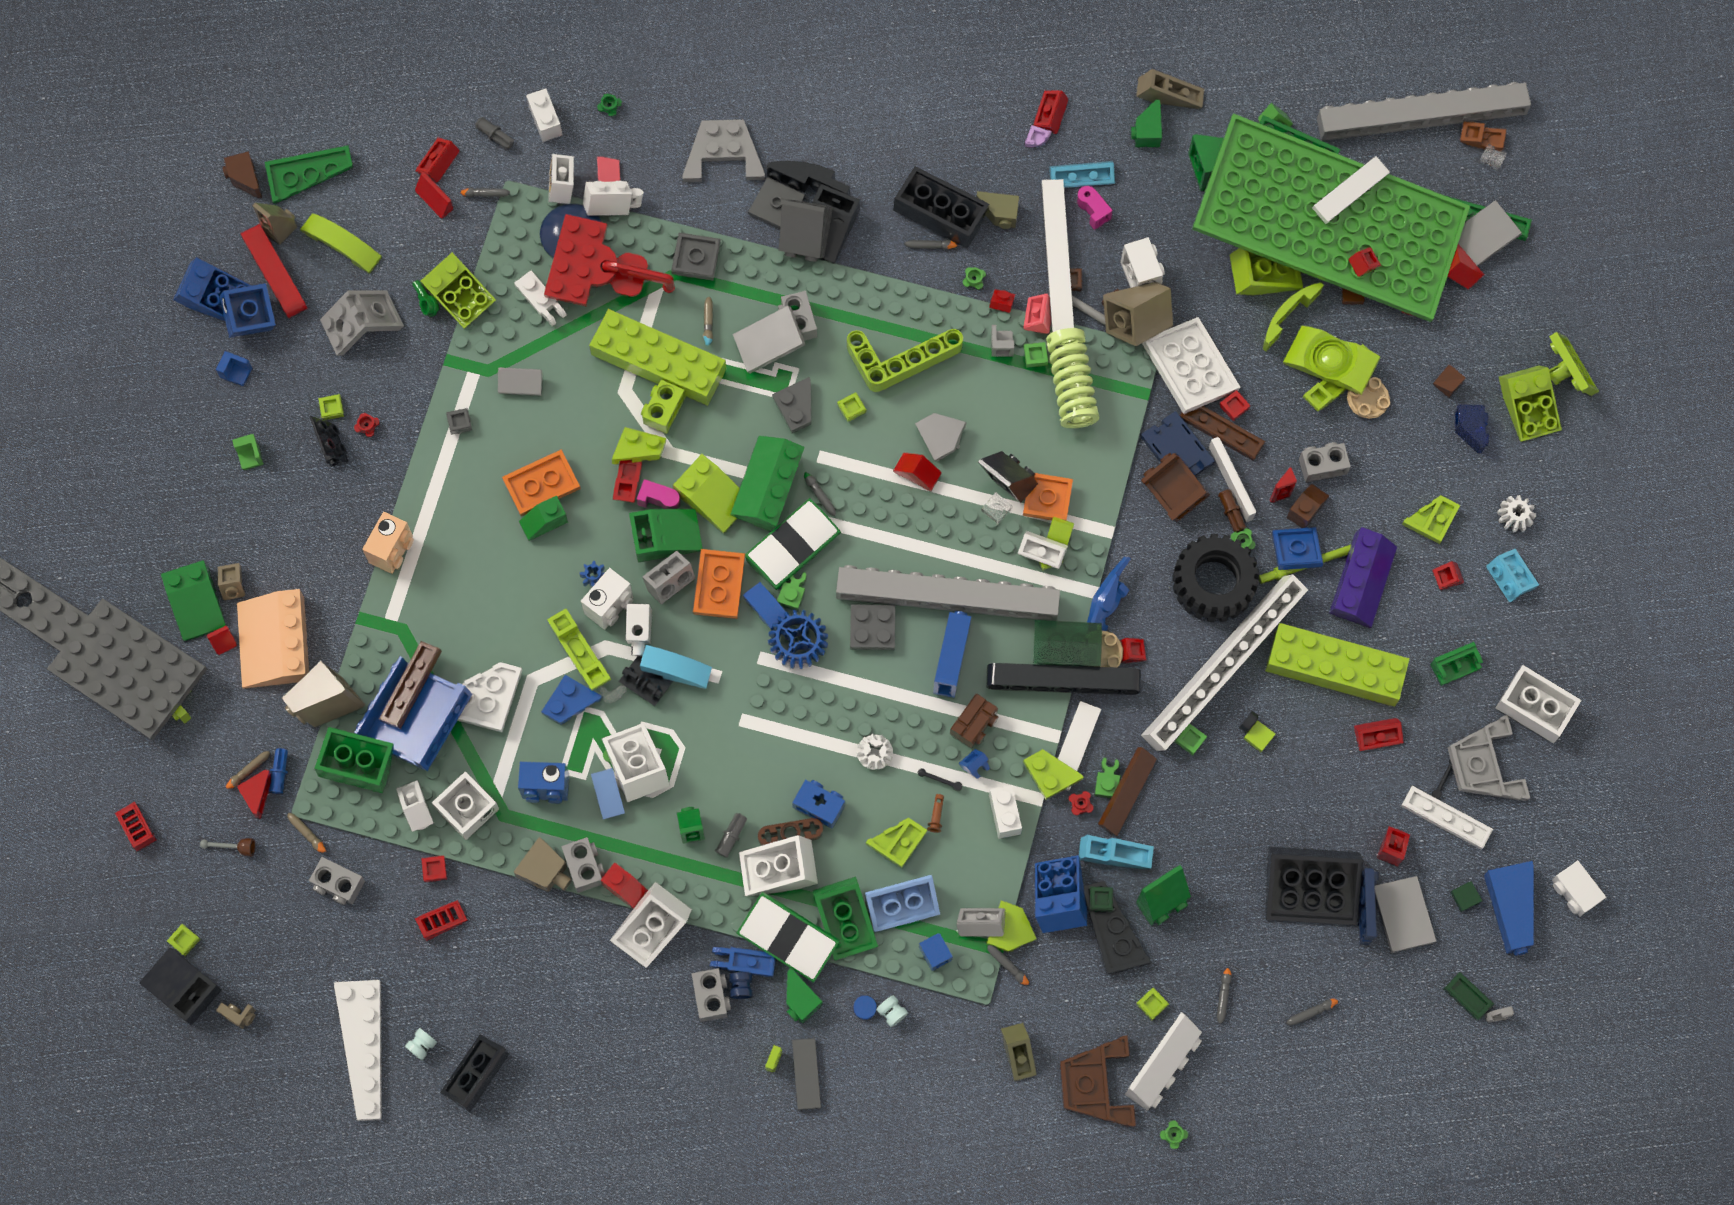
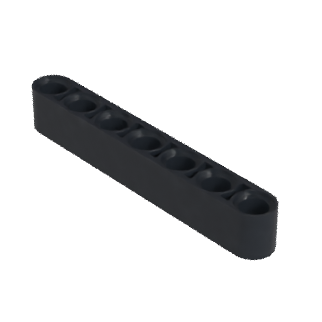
M991 663L987 665L986 687L992 690L1137 695L1141 693V670L1119 667Z

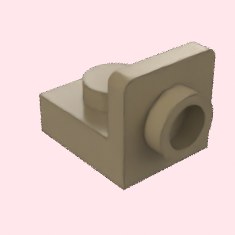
M240 563L218 567V587L223 600L245 596Z
M221 1003L216 1010L220 1015L242 1030L245 1025L249 1026L255 1018L254 1013L256 1012L255 1008L248 1004L241 1013V1010L231 1003L228 1006Z

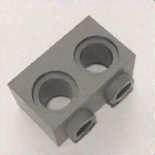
M806 291L782 296L781 305H778L779 310L786 306L791 307L795 305L799 307L798 310L793 311L797 324L805 327L800 330L803 340L817 338V328Z
M1332 442L1321 448L1311 446L1305 448L1299 457L1305 483L1347 475L1351 468L1344 443L1337 444V442ZM1330 456H1336L1340 461L1334 462L1330 459ZM1309 460H1315L1319 465L1312 466Z
M678 551L674 552L643 576L648 592L660 604H663L696 579L690 562Z
M588 837L561 846L577 893L602 885L600 880L605 873L602 864L596 863L595 856L598 855L594 842L589 843ZM580 849L587 851V855L582 859L575 857L576 852ZM587 870L594 872L593 878L589 880L582 878L583 873Z
M321 857L309 882L314 886L312 890L321 895H325V893L333 895L332 899L342 905H345L346 902L353 905L365 880L362 876ZM324 874H331V879L328 882H321V877ZM350 883L351 889L346 893L341 892L342 885Z
M719 968L692 973L700 1022L728 1017L727 1011L731 1010L729 996L724 997L723 988H727L725 974L720 975ZM709 978L716 981L715 987L712 989L705 988L703 985L705 980ZM711 1001L720 1003V1008L717 1011H710L707 1008Z

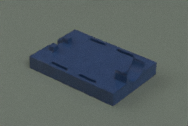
M1176 411L1164 418L1160 427L1154 425L1140 436L1159 462L1168 453H1176L1195 476L1215 462Z
M1365 868L1362 871L1358 911L1360 945H1369L1377 936L1376 881H1379V872H1374L1372 868Z

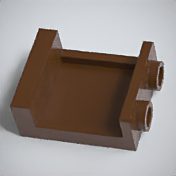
M1168 453L1160 460V465L1156 468L1151 467L1143 474L1144 478L1141 481L1168 512L1167 515L1171 520L1177 523L1208 498L1210 494L1178 454Z

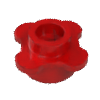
M362 413L357 420V424L354 425V430L357 433L362 432L366 434L367 437H372L374 429L380 424L379 419L373 418L367 413Z
M1084 791L1082 794H1071L1069 796V801L1072 803V814L1079 815L1093 811L1089 792Z

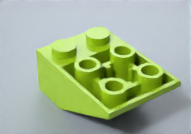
M453 252L420 280L422 285L464 329L496 301Z
M1539 365L1499 377L1505 404L1521 442L1562 430L1548 367Z

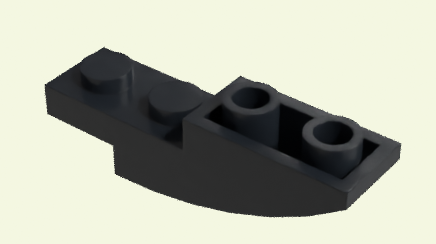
M801 161L769 162L767 165V175L771 179L786 183L794 190L805 192L808 186H810L817 192L822 184L850 195V186L835 180V171L826 167Z

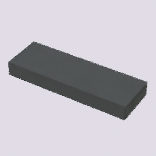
M815 1038L792 1040L798 1111L821 1109Z

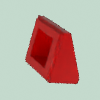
M1371 247L1360 250L1349 258V262L1357 276H1362L1381 266Z
M1451 561L1433 569L1440 590L1464 583L1456 562Z
M227 626L207 634V638L217 655L237 646Z
M1124 638L1120 640L1123 647L1121 663L1146 661L1144 639Z

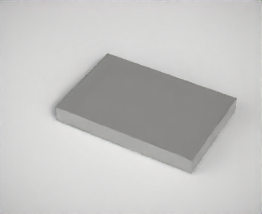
M1495 200L1465 222L1458 244L1473 262L1479 266L1522 235V232Z
M786 306L733 334L746 371L750 374L805 346L790 306Z
M1417 876L1375 886V899L1391 953L1436 942Z

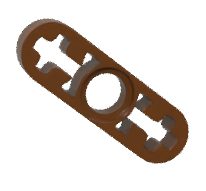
M816 818L768 825L759 830L758 841L761 846L777 842L778 836L772 837L771 842L762 839L765 836V832H770V835H777V829H781V839H787L784 831L789 827L795 828L797 835L801 836L799 826L803 825V830L810 828L811 824H814L816 828L819 827V829L816 830L814 835H812L811 831H805L804 836L814 841L822 836L823 825Z

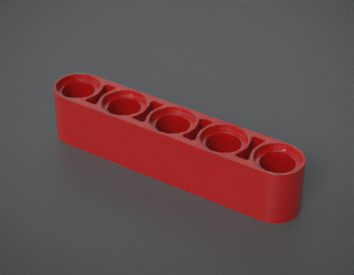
M258 224L240 233L288 319L308 309L261 225Z

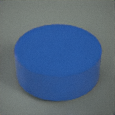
M869 996L857 998L853 1007L855 1015L862 1020L872 1018L876 1013V1002Z

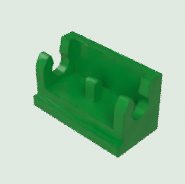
M1472 642L1434 658L1430 666L1440 685L1443 686L1480 670L1483 660L1476 648L1475 642Z

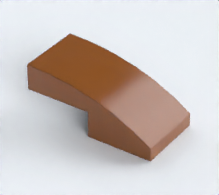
M1464 122L1460 142L1481 149L1503 152L1507 132L1506 129L1485 128V123Z

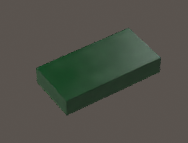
M1461 972L1443 989L1477 1021L1494 1005Z

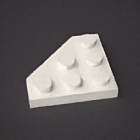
M499 662L482 674L479 673L464 681L462 685L469 689L472 696L458 721L498 732L503 731L520 680L522 668Z

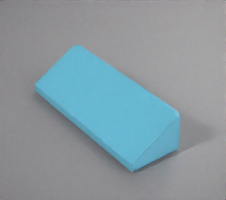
M1112 161L1049 166L1051 180L1063 179L1064 188L1115 184L1114 162Z

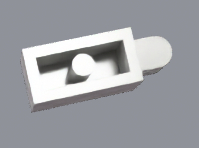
M627 181L586 182L583 206L588 216L629 215L630 208L641 206L643 191L639 188H630Z

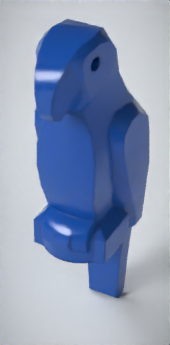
M1130 557L1122 558L1093 596L1087 620V627L1091 632L1106 631L1108 629V625L1105 624V618L1116 610L1121 598L1126 597L1130 591L1119 581L1120 574L1131 560Z

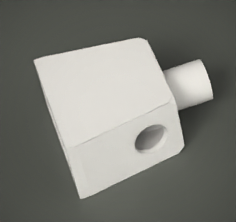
M627 604L626 641L628 644H631V656H643L645 644L651 643L652 609L649 604ZM642 629V634L636 636L635 631Z

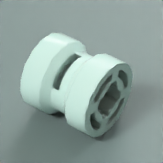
M894 995L886 999L876 1009L880 1015L886 1017L887 1024L890 1027L895 1026L908 1015V1011L904 1007H900L898 999Z
M419 1028L415 1033V1038L412 1041H408L405 1047L423 1061L427 1056L429 1048H433L437 1041Z

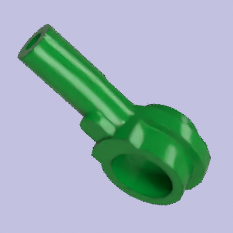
M419 280L414 281L412 285L418 293L422 313L429 317L435 316L439 310L438 300L434 296L427 294Z

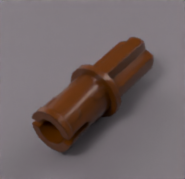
M1231 489L1220 492L1218 497L1224 507V515L1228 517L1233 531L1237 533L1246 529V526L1240 514L1241 508L1237 506Z

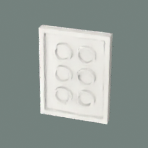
M1199 317L1165 330L1142 343L1183 414L1231 395L1240 389V385Z

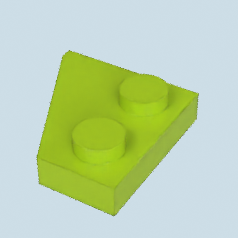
M624 427L612 457V464H619V461L632 460V463L643 460H660L666 445V438Z
M1440 495L1430 504L1425 505L1409 518L1407 517L1402 525L1440 544L1460 505Z
M1043 749L1023 760L1024 765L1045 800L1080 782L1084 778L1082 774Z
M908 817L899 822L898 825L884 830L883 833L874 838L868 839L866 845L900 868H903L927 833V829Z

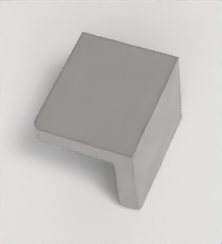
M992 325L991 356H1013V332L996 331V325Z

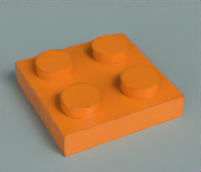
M1035 473L1034 478L1038 485L1025 498L1023 516L1052 520L1053 517L1067 520L1073 479Z

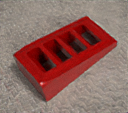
M136 802L115 813L136 851L157 840ZM135 811V814L126 819L123 818V815L128 812ZM137 817L139 818V820L129 826L127 825V823L132 821L133 819ZM141 824L143 826L142 828L136 830L133 833L130 831ZM144 831L146 832L144 836L138 838L137 840L134 838L137 835L143 833Z
M458 900L415 918L426 941L468 921ZM455 909L459 919L454 920L450 910ZM445 912L450 920L447 924L442 916ZM438 917L442 926L437 927L433 918ZM429 921L433 930L429 931L425 922Z

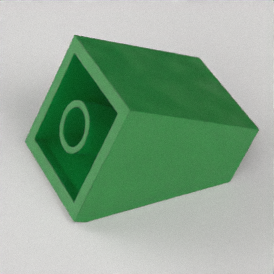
M1199 134L1192 136L1188 155L1200 191L1206 190L1223 138Z

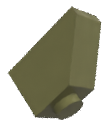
M977 191L976 197L990 204L985 215L994 226H999L1003 229L1016 228L1019 196Z
M1020 1023L1001 1028L1003 1043L1014 1081L1037 1075L1030 1038L1024 1024Z

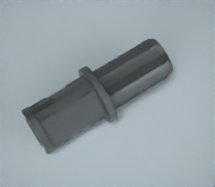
M484 117L479 118L476 122L475 128L487 135L490 141L494 140L505 149H510L514 144V140L502 132L501 127L493 125Z
M740 813L734 815L727 830L723 831L724 835L715 849L716 853L728 858L736 840L739 841L738 836L747 821L744 815Z

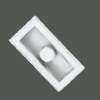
M1027 531L1024 534L1018 554L1059 569L1068 546Z

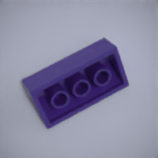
M1363 527L1355 532L1329 614L1368 628L1372 627L1397 550L1395 544L1382 534Z

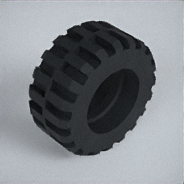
M1211 534L1210 538H1206L1203 535L1198 537L1197 542L1191 541L1187 548L1183 549L1174 568L1172 578L1174 582L1173 590L1175 594H1178L1177 600L1179 604L1184 603L1186 605L1184 610L1189 614L1192 611L1195 612V618L1201 620L1202 616L1207 617V622H1214L1216 618H1219L1220 622H1224L1230 616L1231 618L1239 616L1240 612H1244L1248 608L1249 603L1252 602L1259 584L1258 578L1260 574L1259 569L1256 568L1257 560L1255 557H1250L1251 550L1248 547H1241L1242 542L1238 539L1235 542L1229 540L1230 536L1224 535L1223 538H1218V534ZM1207 562L1224 564L1235 575L1236 585L1232 591L1226 594L1209 593L1201 588L1195 578L1197 568Z

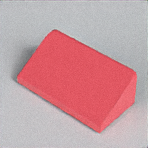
M597 157L598 181H620L619 160Z
M1043 294L1028 298L1024 330L1044 334L1050 333L1051 309L1049 295Z

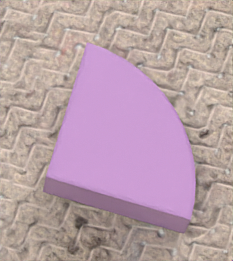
M1032 125L1025 142V147L1043 145L1049 140L1052 131Z

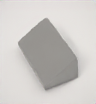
M498 368V394L541 396L542 370Z
M961 908L957 920L959 935L1003 936L1005 908Z

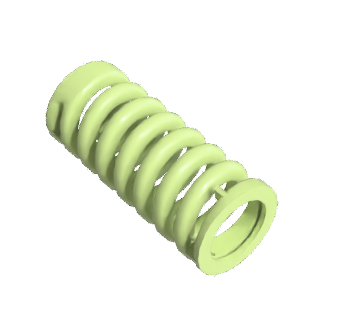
M1066 328L1052 332L1046 337L1048 351L1051 354L1049 360L1052 364L1051 371L1054 375L1053 383L1056 386L1055 394L1058 396L1057 405L1060 407V424L1065 428H1082L1092 425L1099 420V412L1097 406H1095L1097 403L1096 399L1091 397L1095 393V389L1090 387L1093 379L1087 376L1090 374L1091 368L1085 365L1089 362V357L1084 354L1087 351V346L1082 344L1086 342L1085 333L1078 328Z

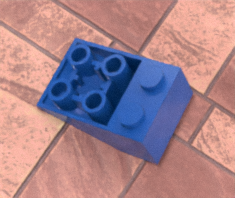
M196 257L190 262L173 300L194 311L225 321L220 300L221 293L225 290L252 285Z
M1079 855L1035 863V918L1043 933L1087 926V906Z

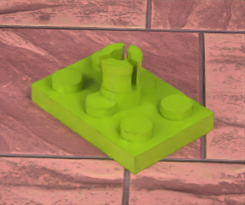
M1558 332L1549 336L1552 341L1550 343L1552 350L1563 359L1557 366L1549 369L1550 378L1553 383L1558 385L1561 381L1573 376L1574 379L1571 381L1577 391L1581 390L1583 394L1586 393L1591 396L1598 393V388L1568 337Z

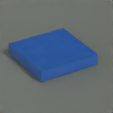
M1316 527L1272 531L1278 570L1323 566Z

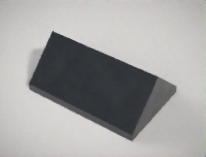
M479 1035L440 1093L468 1112H471L509 1056V1052L503 1046Z

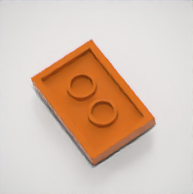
M562 449L502 477L521 517L545 500L556 495L558 499H561L581 489Z
M701 549L693 608L694 615L738 619L745 553Z

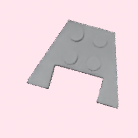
M744 119L701 121L683 173V182H702V162L742 160L746 161V181L765 180V172Z
M1508 715L1501 717L1448 747L1459 791L1528 801L1530 799L1525 779L1503 782L1492 744L1493 739L1510 737L1513 734Z

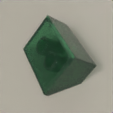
M1035 620L1033 664L1101 667L1102 623Z

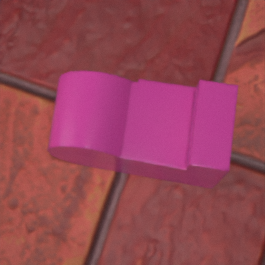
M1084 186L1079 189L1077 204L1090 215L1089 224L1094 230L1111 220L1113 210L1093 187Z
M644 479L637 496V503L645 508L648 503H651L663 509H679L680 497L676 490Z

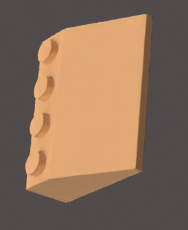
M300 589L277 591L237 603L242 688L298 683L309 672L305 602Z

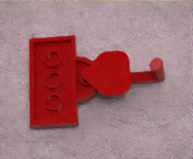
M565 214L544 297L587 306L592 286L601 287L610 283L617 294L633 297L641 292L644 280L663 284V290L667 293L674 291L675 283L670 274L648 270V263L641 255L624 253L616 258L613 250L603 244L608 228L607 223Z

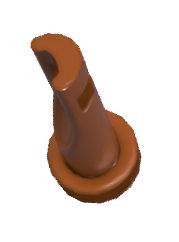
M936 794L932 818L927 828L930 832H941L939 828H942L940 819L944 795Z

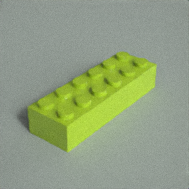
M610 309L607 310L589 345L592 356L656 384H659L662 379L685 389L686 397L707 406L727 370L725 359Z
M1279 623L1275 631L1265 671L1395 707L1400 699L1409 658Z

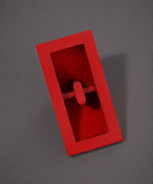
M1458 244L1447 277L1470 289L1484 274Z
M903 453L893 470L894 473L931 492L942 474L924 455Z
M268 770L260 772L237 786L251 812L258 819L262 817L269 793L271 773Z
M1389 826L1377 859L1398 867L1405 857L1410 834Z

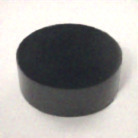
M1252 710L1241 723L1239 729L1243 732H1248L1259 718V715Z

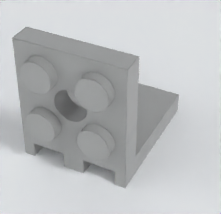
M387 290L347 291L320 319L337 356L344 355L367 331H400L404 327Z

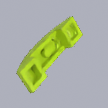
M312 213L300 229L301 232L317 242L320 240L346 256L354 265L369 274L382 258L379 253L355 235L319 215Z
M1321 282L1301 289L1278 309L1271 320L1263 344L1265 352L1280 338L1283 329L1279 325L1300 303L1308 308L1321 294L1324 287Z
M1323 380L1306 392L1303 398L1317 411H1320L1347 389Z
M566 608L547 619L564 650L592 691L611 680Z

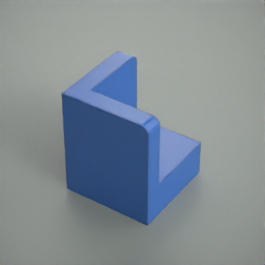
M226 351L216 368L220 378L240 386H244L252 370L249 360Z
M938 933L919 943V949L931 971L952 961L953 956L941 934Z

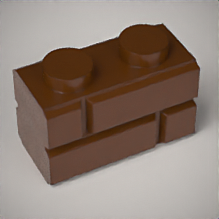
M975 694L951 727L950 734L969 748H973L975 744L980 745L986 736L983 732L988 726L992 728L999 718L996 715L998 708L980 695Z

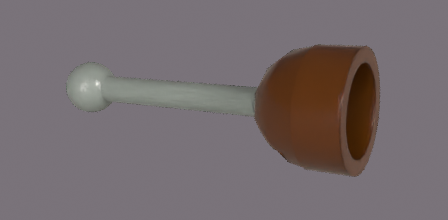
M243 838L238 844L201 840L200 847L203 849L207 847L235 848L241 855L252 857L255 852V839Z

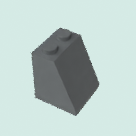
M793 199L783 200L779 251H784V256L797 258V254L804 255L805 260L817 262L818 258H824L833 207Z

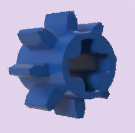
M595 561L590 565L584 564L585 572H580V577L586 578L583 580V586L585 587L589 584L593 587L605 573L603 572L605 569L603 564L598 566ZM593 573L594 575L597 574L598 576L596 578L594 576L590 577V574Z

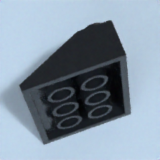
M1269 847L1266 881V920L1357 925L1363 858L1360 852Z

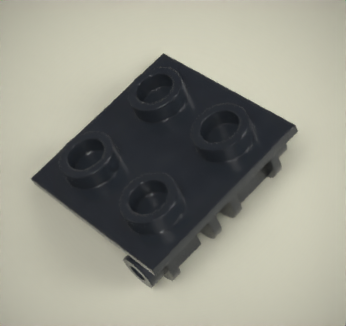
M310 416L326 463L330 467L338 465L339 460L349 462L346 456L347 450L341 443L339 438L340 432L337 426L328 421Z
M637 656L629 668L627 666L622 671L623 676L618 682L653 706H656L673 681L663 679L661 675L641 671L640 664L643 656Z

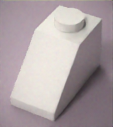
M418 780L397 788L403 812L412 832L425 829L433 824Z

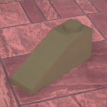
M1154 69L1138 78L1136 97L1152 103L1155 100H1160V104L1195 109L1203 107L1204 89Z
M254 203L252 205L265 234L279 245L297 228L294 221L295 216L288 209L283 210L279 206Z

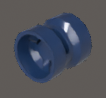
M738 972L730 974V983H732L730 998L749 999L753 997V989L750 988L752 973Z

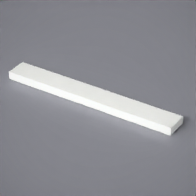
M1063 179L1042 180L1052 332L1074 328Z

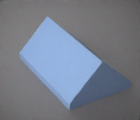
M932 875L865 892V902L874 932L940 915Z

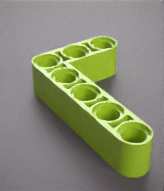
M950 329L884 362H880L863 332L855 330L847 336L848 353L867 387L873 392H880L957 355L962 350L963 344L962 333L957 329ZM954 339L958 341V343L952 345L948 341ZM853 341H860L862 344L854 346L851 343ZM937 349L939 352L937 354H932L929 352V350ZM867 358L870 359L872 362L869 364L862 363V360ZM918 358L920 362L912 363L910 359ZM893 367H898L901 369V371L895 373L892 372L890 369H892ZM878 376L882 380L879 382H874L871 378Z

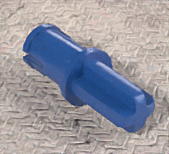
M277 748L275 750L273 769H270L271 782L269 792L284 793L285 776L288 774V771H286L288 750Z

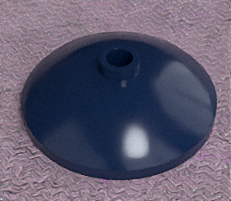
M565 204L553 209L546 215L540 227V240L545 252L551 258H554L565 214L601 222L599 216H588L584 206L580 204Z

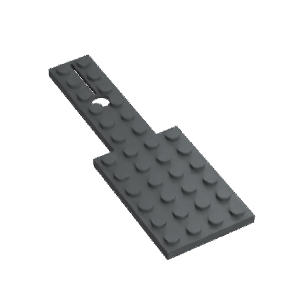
M0 557V612L60 651L47 670L153 741L207 671L206 666L103 598L88 616ZM21 594H31L33 600L28 607L23 606L20 608L17 606V599Z

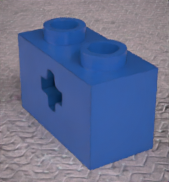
M805 779L792 802V807L811 818L820 820L822 824L833 829L845 807L843 796L836 791H831L830 793L824 790V786L815 780L809 782ZM824 799V804L816 805V801Z

